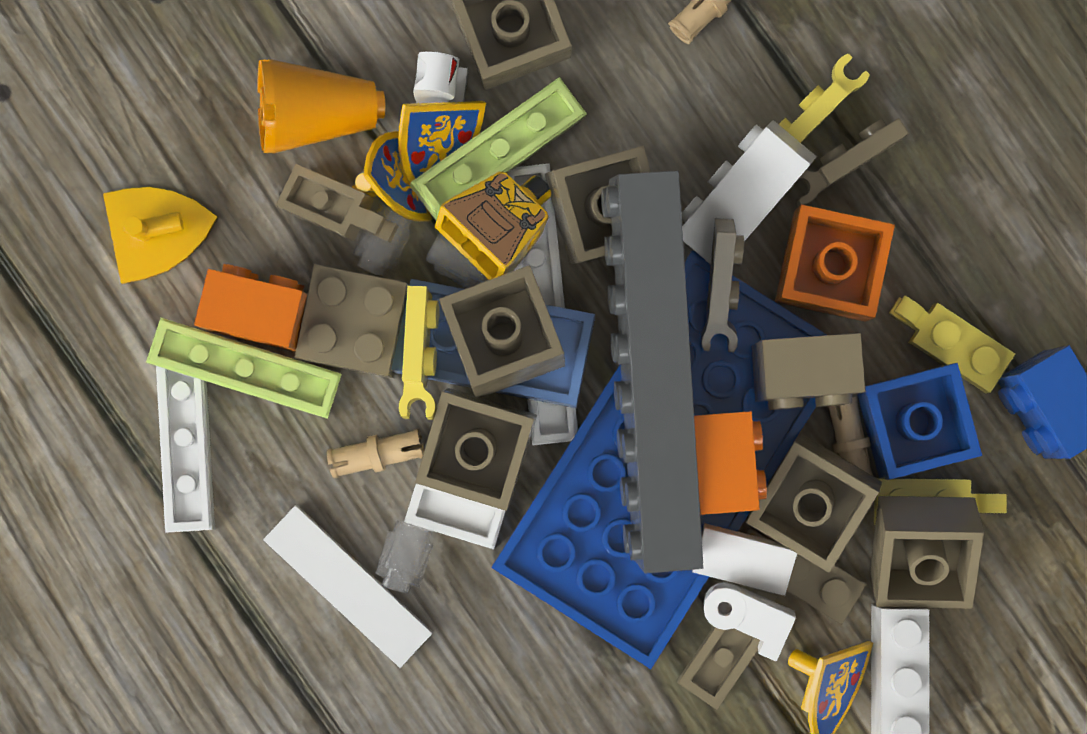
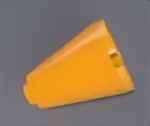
M273 59L259 60L257 93H260V108H258V122L263 153L274 154L376 128L377 119L385 118L384 91H376L374 81Z

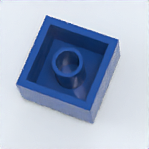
M1070 345L1044 350L1000 377L998 383L1002 389L998 390L999 398L1010 414L1014 415L1017 413L1026 428L1022 431L1023 438L1035 455L1041 454L1044 459H1070L1087 449V373Z
M958 363L865 386L864 393L857 394L867 435L870 438L871 450L879 479L891 480L982 456Z

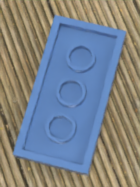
M414 279L410 281V286H427L432 294V300L439 301V298L464 290ZM439 301L438 329H430L429 346L436 347L435 376H428V379L471 388ZM406 304L391 369L394 373L402 374ZM546 305L564 351L565 366L496 393L577 408L595 314Z

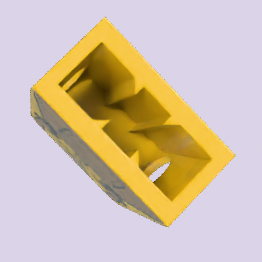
M497 172L444 202L440 207L435 228L488 280L514 271L538 241L549 218L547 211L541 205L551 198L552 193L548 184L539 176L533 175L519 186L507 173Z

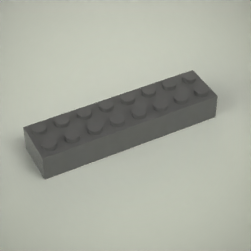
M679 170L618 174L609 179V186L602 188L601 198L603 217H611L612 236L605 237V259L607 266H614L616 285H608V306L610 314L618 315L619 333H611V353L613 362H618V365L621 364L622 381H614V399L616 410H621V414H624L625 429H617L619 458H624L628 469V477H620L622 505L627 506V511L630 512L631 524L623 525L625 553H630L631 561L635 560L644 573L704 569Z

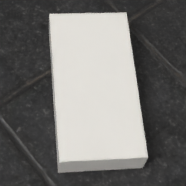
M416 484L404 522L494 549L505 510Z
M704 523L701 533L704 569L692 570L693 573L785 596L797 556L796 552L773 540Z

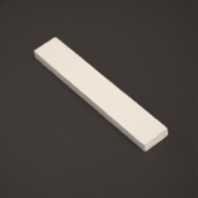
M548 163L516 167L507 174L521 186L533 175L541 177L547 183L545 173L551 170ZM549 198L541 205L549 216L543 233L514 271L530 265L545 305L565 308L555 210L552 199ZM528 399L529 412L537 414L531 435L532 445L572 441L578 431L576 408Z

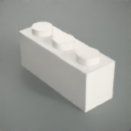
M774 120L764 130L756 124L738 145L744 151L739 160L734 165H731L726 160L708 181L714 187L713 191L704 201L696 196L681 213L682 221L685 222L682 226L683 241L710 264L715 218L734 219L736 235H744L745 241L817 157Z
M871 604V642H873L871 650V734H929V609L876 607V604Z

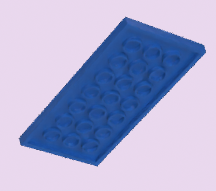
M692 250L684 263L694 416L752 411V420L761 422L763 449L755 451L756 469L764 470L767 485L814 411L816 404L815 398L803 399L804 407L768 410V401L755 402L751 346L761 340L826 336L827 334L732 275V281H739V302L737 310L729 309L728 321L736 329L738 338L737 348L735 352H728V337L724 334H716L711 338L710 350H703L701 332L707 317L706 307L710 263ZM620 364L491 568L649 669H652L709 576L693 573L692 570L644 573L635 560L631 561L630 553H625L623 525L631 524L630 512L627 511V506L622 505L620 493V477H628L627 463L624 462V458H619L617 446V429H625L624 414H621V410H616L614 399V381H622ZM750 511L700 515L701 533L704 523L738 532Z

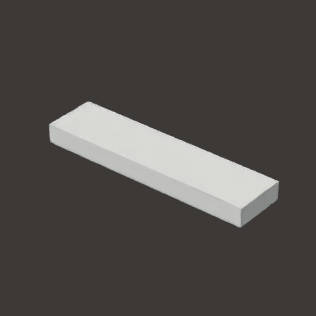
M156 366L165 533L215 529L207 382Z
M295 505L263 539L399 668L432 635L433 631L298 505Z

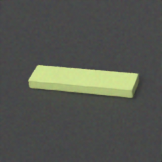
M559 77L413 180L410 187L433 218L437 220L440 207L444 202L497 172L509 173L583 120L587 113Z
M161 317L146 363L326 419H328L342 375L338 372Z

